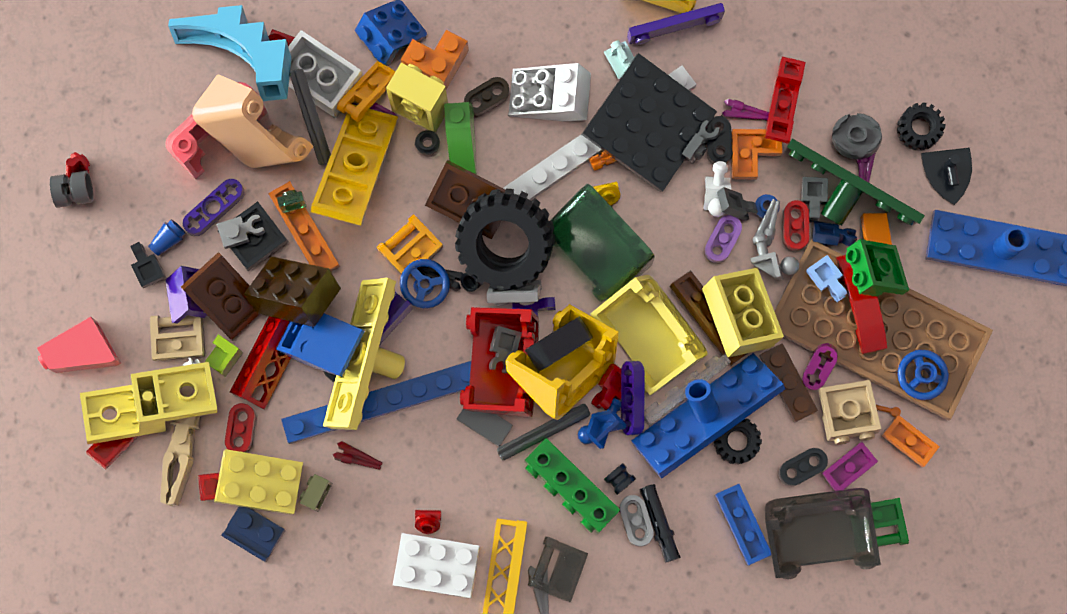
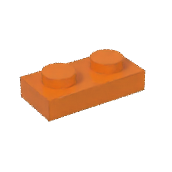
M900 415L894 418L881 435L921 467L926 466L940 447Z

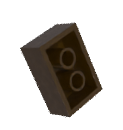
M271 256L244 295L258 314L315 327L341 290V287L329 268Z

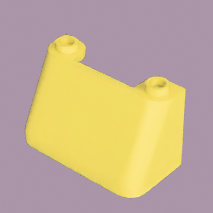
M650 275L635 277L590 313L593 318L618 331V342L631 360L640 361L643 364L645 371V393L648 392L649 395L659 391L708 355L703 343L659 284Z

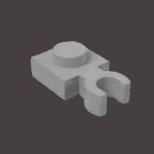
M253 215L247 222H244L240 216L218 223L217 226L224 248L228 249L250 242L249 234L256 236L264 234L265 230L263 227L253 228L255 222L261 221V217Z

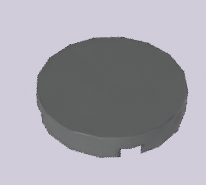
M861 113L843 116L836 122L832 132V142L835 149L841 155L850 159L861 160L872 156L877 152L882 141L879 123L872 117Z

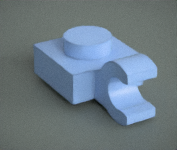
M828 255L806 270L820 291L828 288L836 302L846 297L847 291L838 281L843 274Z

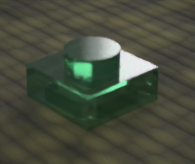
M290 190L284 192L281 197H277L279 207L283 213L307 207L302 191Z

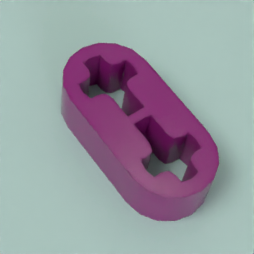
M823 343L819 345L803 373V383L808 389L818 390L822 388L834 368L838 352L832 344ZM829 350L832 359L827 358L824 365L820 364L822 359L820 352L825 353ZM818 368L820 369L818 377L820 381L815 380L812 383L808 374L813 375Z

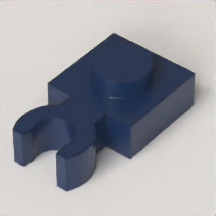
M814 221L813 242H818L824 246H838V243L851 246L857 240L855 229H839V225Z

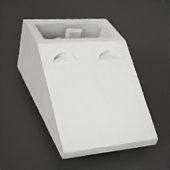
M579 63L513 69L508 116L554 121L587 120L591 73Z

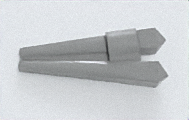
M772 199L755 234L767 235V247L771 245L776 231L775 223L780 201Z
M542 564L539 568L540 574H537L536 569L530 566L528 578L531 587H533L540 614H549L548 567Z

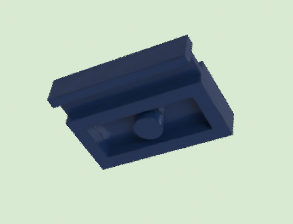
M239 506L221 536L262 561L267 562L268 557L286 530L254 510Z

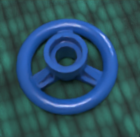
M430 259L413 261L406 266L400 277V290L403 297L418 308L428 309L439 305L447 297L450 289V280L446 270L439 263ZM423 266L431 267L441 277L430 278L429 276L422 275L417 268ZM410 274L415 278L413 288L417 294L416 298L410 294L407 287V280ZM420 282H428L429 287L422 288L420 286ZM442 285V290L436 298L424 301V297L433 291L434 286Z
M916 350L910 352L899 364L898 380L900 386L909 396L915 399H933L939 396L947 386L949 379L947 365L939 355L932 351ZM923 357L933 360L938 365L941 375L937 374V369L932 363L924 362ZM914 360L916 364L915 378L908 384L905 372L908 364ZM921 370L927 372V378L921 376ZM920 383H938V386L930 392L914 390Z

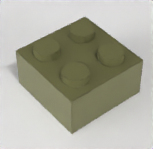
M314 474L307 482V485H309L307 490L303 491L299 498L301 500L300 503L319 512L333 483Z

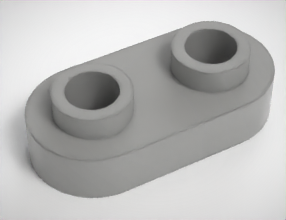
M629 495L622 500L619 508L626 534L633 545L645 546L653 538V528L647 508L642 498L636 495ZM628 505H636L637 512L630 513L627 509ZM637 529L644 531L645 535L643 538L636 537L635 531Z

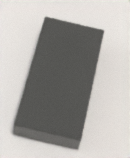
M463 409L457 417L459 422L500 447L513 427L511 423L492 413L465 411Z

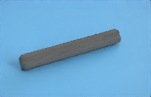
M293 70L289 75L312 145L314 146L318 164H327L331 153L304 70Z
M581 404L569 410L559 420L552 419L498 447L497 452L502 460H506L543 441L545 438H549L589 417L590 411L586 404Z

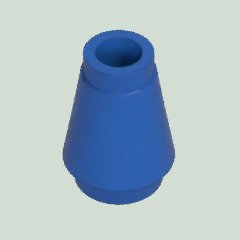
M172 219L168 223L164 222L148 247L157 256H160L183 240L182 236L185 234V231Z

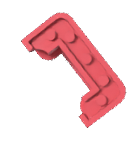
M237 82V83H239V84H242V85H244V86H246V87L251 88V87H250L248 84H246V83ZM264 104L263 110L257 118L258 121L268 113ZM191 114L167 137L166 148L197 179L205 172L201 166V158L205 153L198 145L210 134L195 122Z

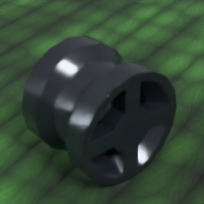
M624 463L604 478L606 483L614 487L616 495L636 480L634 475H630L626 471L627 467Z

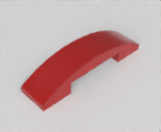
M782 56L767 119L766 139L790 143L794 124L793 119L806 62Z
M846 255L836 257L838 269L843 274L841 280L845 282L857 326L855 331L861 353L866 354L887 349L885 328L878 298L876 296L859 294L857 286L852 282L853 270L850 263L846 261Z

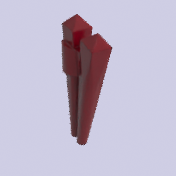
M343 441L337 443L338 448L343 450V453H334L333 457L335 460L350 465L356 464L373 469H381L383 462Z

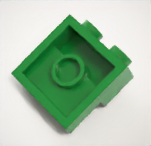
M860 239L846 248V261L852 267V282L857 286L859 294L878 297L884 292L903 295L909 291L896 245Z

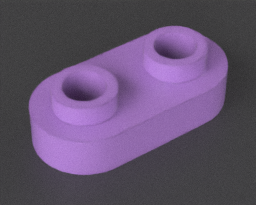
M726 215L718 221L705 246V255L711 262L721 263L728 258L742 231V224L738 218ZM730 226L733 232L726 233L724 227ZM713 248H720L721 254H715Z

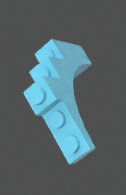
M242 5L219 7L217 14L169 19L168 27L175 44L194 43L226 49L243 58L256 72V84L263 101L287 99L292 59L286 39L270 41L264 22L248 23Z

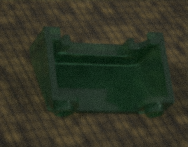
M589 184L583 186L550 220L553 221L554 246L560 247L592 282L594 289L591 292L600 302L608 300L635 277L641 276L653 264L655 256L651 249Z

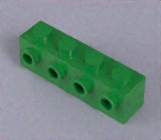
M547 438L525 459L527 464L525 469L535 479L539 476L546 483L543 487L553 497L558 494L564 500L562 503L563 507L572 515L576 512L583 519L580 523L590 533L594 530L599 533L619 513L620 509Z

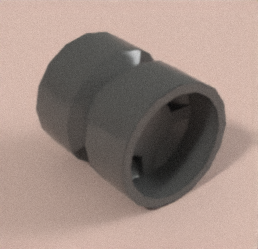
M87 171L72 173L70 177L66 174L50 177V192L56 208L71 206L73 202H76L78 205L93 202V186Z

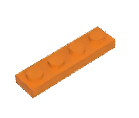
M289 181L268 193L309 264L329 268L331 272L340 267L291 182Z

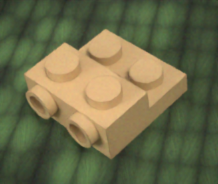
M870 380L822 387L818 390L824 414L822 419L828 442L834 441L835 445L849 443V438L859 437L860 441L874 439L875 434L879 433L881 425Z

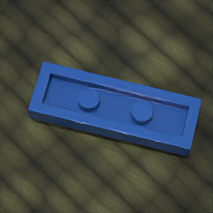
M740 484L715 494L747 565L749 566L771 556V550Z

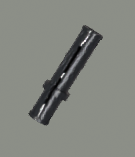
M652 484L639 489L656 534L654 536L655 541H658L665 563L681 558L673 538L675 533L669 527L656 485Z

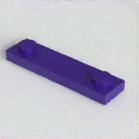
M718 3L630 27L627 38L629 44L636 43L641 45L649 42L651 38L706 24L711 26L720 22L725 9L723 3Z

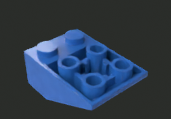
M324 313L315 327L290 321L276 350L297 362L342 377L365 331Z

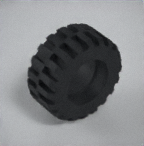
M506 188L505 193H501L500 189L492 190L490 195L484 193L479 196L477 201H473L464 213L456 231L455 249L457 252H460L458 256L460 264L467 265L466 273L469 276L473 274L477 276L476 282L481 285L487 282L490 284L489 288L497 290L498 286H503L504 291L512 290L513 285L520 289L526 286L527 281L534 282L538 278L539 273H543L547 267L555 243L553 221L548 220L550 214L546 208L542 210L539 208L541 202L536 198L532 201L527 199L528 193L521 191L520 195L514 194V189ZM494 221L512 222L525 232L529 241L528 249L524 254L513 258L498 256L490 251L484 243L482 237L483 229L487 224Z

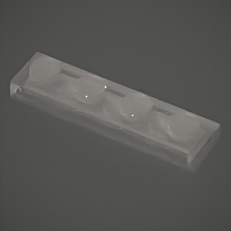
M725 354L720 358L717 355L712 357L704 364L707 367L700 374L696 370L685 379L687 384L679 389L675 386L665 394L667 399L660 405L657 401L645 410L647 415H645L644 421L649 427L687 398L685 389L690 382L698 379L708 382L725 369L731 361Z

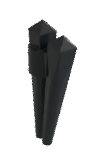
M423 266L418 269L422 275L429 276L430 278L441 277L431 267ZM446 270L450 280V289L460 290L461 286L455 280L460 281L463 272Z

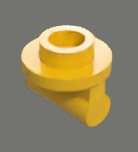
M617 182L593 186L594 196L602 206H611L620 199L621 194Z

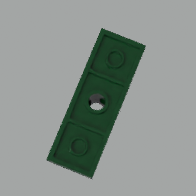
M792 138L787 146L791 150L789 155L800 162L805 158L813 163L811 168L817 172L824 174L827 171L841 179L820 213L841 226L844 224L862 193L877 200L875 205L890 213L891 210L898 212L897 218L911 226L914 222L920 224L923 220L924 214Z

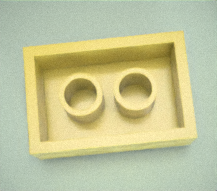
M400 63L386 87L392 112L426 130L436 133L445 117L444 104L448 103L444 82L435 76L429 78L422 74V71L415 65L409 64L407 66Z
M758 268L714 276L702 288L727 357L772 348L784 337Z
M225 449L214 502L292 515L295 511L303 462Z

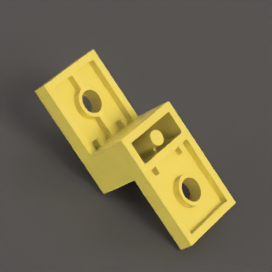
M209 362L131 374L132 385L80 393L87 445L166 432L165 421L217 413ZM184 386H190L195 392L190 397H184L180 394V389ZM107 409H113L117 412V416L112 420L104 419L102 414Z

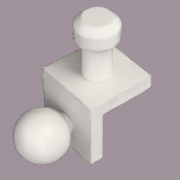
M722 161L713 164L714 177L705 176L706 192L703 208L704 210H709L710 214L715 217L725 214L721 210L717 192L723 187L731 189L730 178H724L725 173L728 171V165Z

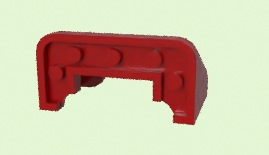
M471 307V313L466 317V328L470 330L473 336L470 384L466 386L465 390H461L460 404L463 405L465 411L532 417L534 400L509 373H502L503 364L501 362L496 364L495 370L489 369L490 361L496 356L495 352L489 350L495 326H500L522 332L518 350L525 352V349L539 340L538 316L532 309Z

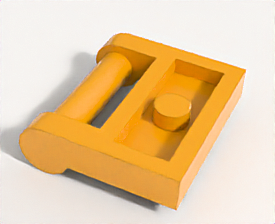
M414 214L408 218L409 222L384 244L380 243L376 247L400 274L413 261L431 259L443 248V244ZM416 229L420 232L395 255L391 252L413 230Z

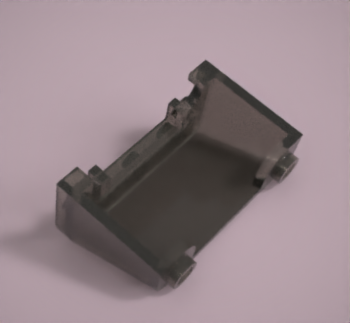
M852 488L774 499L766 503L765 523L776 578L793 579L801 572L802 566L852 559L854 564L861 569H871L881 565L868 489Z

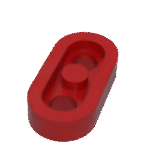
M799 200L789 202L783 210V242L792 251L802 250L809 242V209L805 203ZM791 212H798L799 218H793ZM791 236H798L800 241L798 243L793 242Z
M236 404L229 411L225 435V446L228 450L246 453L251 448L256 414L254 409L248 404ZM241 413L247 414V419L245 421L239 420V415ZM237 438L243 439V444L240 447L235 445Z

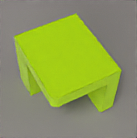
M218 334L212 342L216 347L205 362H209L211 368L226 377L243 352Z

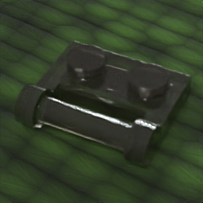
M545 536L543 541L544 549L533 579L530 578L527 586L569 603L573 598L588 553ZM555 549L560 552L547 585L542 581Z

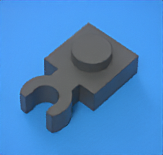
M495 326L489 351L495 352L496 356L489 363L490 370H495L496 364L501 362L503 364L502 373H508L506 360L512 352L518 351L522 332Z

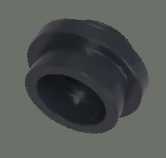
M425 130L417 135L415 145L420 153L431 155L439 149L440 140L435 132ZM425 140L432 141V145L429 147L424 146L423 143Z

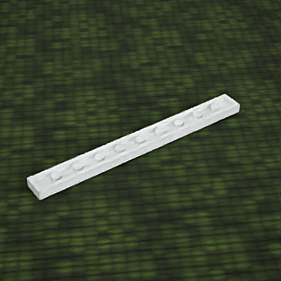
M683 66L668 74L689 91L693 90L697 85ZM579 135L503 187V189H514V194L520 195L521 191L528 193L527 199L532 200L588 162L590 157L601 153L603 150L584 136Z

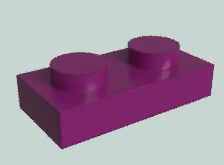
M860 442L822 472L821 475L838 494L874 466L878 460L865 444Z

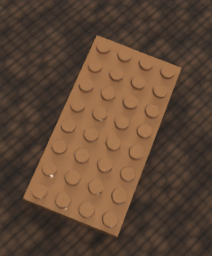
M811 239L799 261V270L792 275L774 311L784 338L812 352H815L816 348L823 343L832 344L838 352L836 364L948 421L951 420L993 330L910 288L903 295L884 292L877 298L885 328L887 349L862 354L855 331L857 326L848 293L845 295V298L836 302L831 296L829 289L825 288L823 291H820L806 272L809 267L827 255L838 268L836 257L843 255L818 242H813ZM841 278L838 279L839 283L847 291L845 282H842ZM829 350L825 353L820 352L822 357L832 359ZM929 350L944 360L948 368L949 379L945 390L939 396L930 400L915 399L909 396L900 386L898 367L902 359L910 352ZM923 357V361L932 363L937 369V374L941 375L938 365L933 360ZM914 360L906 368L905 376L908 384L915 378L916 364ZM921 370V376L927 378V372ZM920 383L914 390L930 392L938 386V383Z

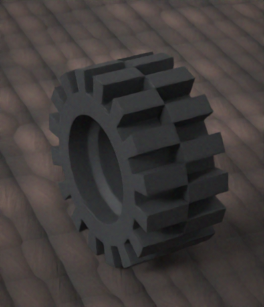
M922 102L921 105L916 103L912 107H908L900 117L897 124L899 126L897 134H901L899 137L900 141H906L904 144L906 147L910 144L912 145V150L920 148V151H923L926 148H931L943 136V130L946 124H943L945 118L944 116H939L941 113L939 109L937 111L933 110L935 106L932 104L927 107V103ZM918 118L925 119L930 125L929 133L926 135L915 133L912 128V122Z
M746 418L714 441V447L716 446V452L721 455V459L729 461L730 464L737 463V465L753 459L760 450V444H762V439H760L761 432L757 430V425L755 423L752 424L751 420ZM740 431L745 434L747 445L743 450H734L729 446L728 436L731 432Z

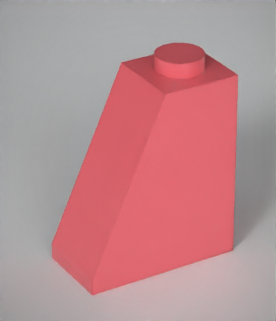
M92 317L87 318L37 347L41 354L38 356L41 365L45 370L49 369L55 373L112 367L121 364L98 321Z

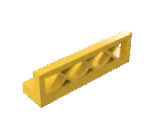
M499 518L496 520L482 614H488L489 606L497 600L504 608L503 614H514L527 529L526 521H512ZM501 525L516 527L515 537L508 543H505L500 536ZM499 540L504 545L500 549H498ZM514 542L513 550L511 551L508 546ZM506 548L512 556L511 563L504 569H501L496 562V556ZM495 565L500 571L496 575H494ZM510 568L509 577H507L504 572ZM502 574L508 582L507 589L500 595H497L492 588V583L495 578ZM491 591L496 597L492 601H490ZM506 594L504 604L500 598Z

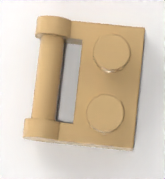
M159 315L151 316L152 360L160 361L205 356L203 318L187 315L176 324L172 323L171 317L160 318ZM193 325L194 331L160 334L162 327Z

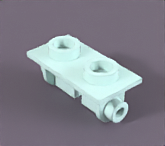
M617 40L611 44L612 48L604 51V54L616 76L620 79L634 59V56L626 41L620 43Z

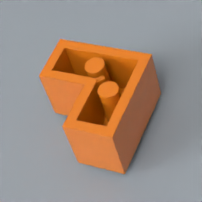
M448 30L444 32L435 50L412 39L401 58V63L407 66L409 64L415 65L422 71V74L429 78L431 76L439 78L444 82L447 90L469 51L468 41Z

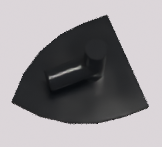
M970 147L921 153L924 172L932 188L943 199L955 205L964 195L970 183L972 175Z

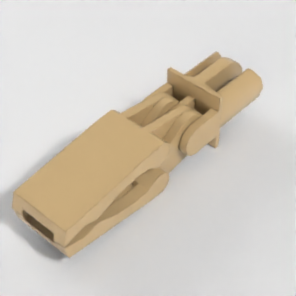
M200 416L177 419L170 422L176 428L163 458L161 503L172 507L179 506L194 462L192 458L194 430H200L198 427ZM179 461L180 470L177 480L173 485V470Z

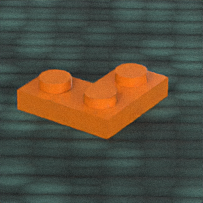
M732 129V179L757 180L758 156H781L782 142L766 139V129Z

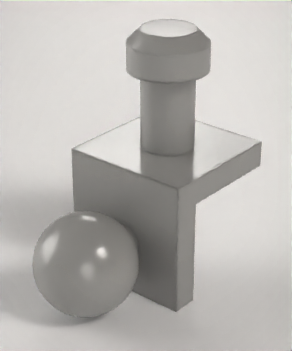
M758 234L752 239L753 244L757 246L759 256L751 258V263L779 281L784 280L782 272L786 275H793L799 270V262L795 257H785L780 264L776 252L768 253L767 235Z

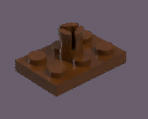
M447 160L425 206L460 223L468 206L473 201L476 202L479 196L484 193L490 195L491 191L500 189L501 193H505L506 190ZM501 221L487 224L483 229L482 235L492 240Z
M219 252L181 286L186 294L230 340L259 315L244 295L250 285Z

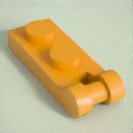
M377 61L341 98L337 105V110L343 114H350L353 120L360 122L366 111L386 91V87L396 71ZM354 101L359 103L357 106L352 105Z

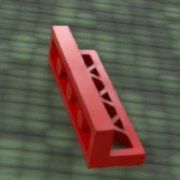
M268 317L229 393L265 410L291 359L283 353L278 355L276 350L290 321ZM274 362L276 368L274 374L266 377L265 369L267 365ZM263 385L264 394L260 401L251 397L255 388Z

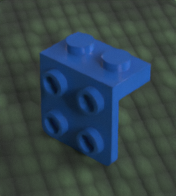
M394 0L365 12L354 30L373 53V56L386 66L392 63L400 49L409 46L412 39L418 42L425 39L427 35L426 30L401 0Z

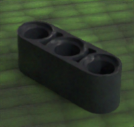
M579 316L525 349V352L537 372H540L593 337Z

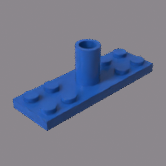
M940 210L933 211L926 260L1067 286L1066 234Z
M752 353L711 384L702 379L690 382L685 389V395L688 400L631 441L662 479L784 391V384Z

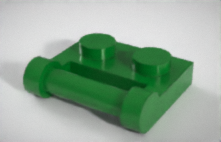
M900 498L847 507L857 553L866 552V549L891 544H909ZM896 525L897 533L864 539L863 531Z

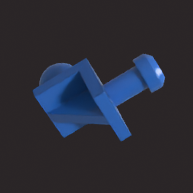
M613 398L607 411L593 413L589 425L579 429V441L583 444L594 442L599 449H603L609 432L625 429V422L616 414L621 409V402Z

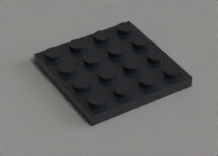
M638 53L581 135L659 192H663L686 158L682 155L683 151L694 135L698 134L702 123L706 120L710 123L717 111Z

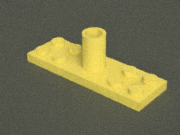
M380 278L362 280L350 324L365 332L343 376H336L323 423L324 427L357 430L362 420L364 401L369 394L368 386L372 372L391 379H397L403 372L405 365L404 357L379 347L384 326L389 318V306L395 295V280Z

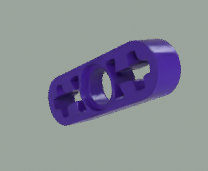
M236 179L225 180L185 215L183 227L191 236L202 235L244 197V188L241 183ZM228 187H237V194L235 196L233 194L228 195ZM220 194L223 196V198H224L226 195H228V196L225 198L226 201L228 202L226 205H225V203L222 201V199H221L220 197H218ZM212 201L220 203V210L215 214L207 211V206ZM203 211L209 220L206 221L204 217L202 218L199 212ZM194 219L195 221H198L199 219H201L198 222L200 227L198 229H196L195 227L189 229L192 226L190 223L191 220Z
M626 361L621 369V419L626 424V428L622 430L626 435H640L644 430L645 371L640 361Z

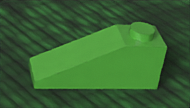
M470 102L444 104L449 161L477 175L473 105Z

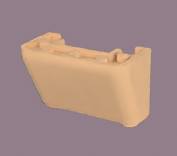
M221 75L215 77L193 108L192 115L195 122L243 164L251 168L299 162L314 147L307 139L286 133L273 124L269 130H266L256 121L263 110V100L253 89Z

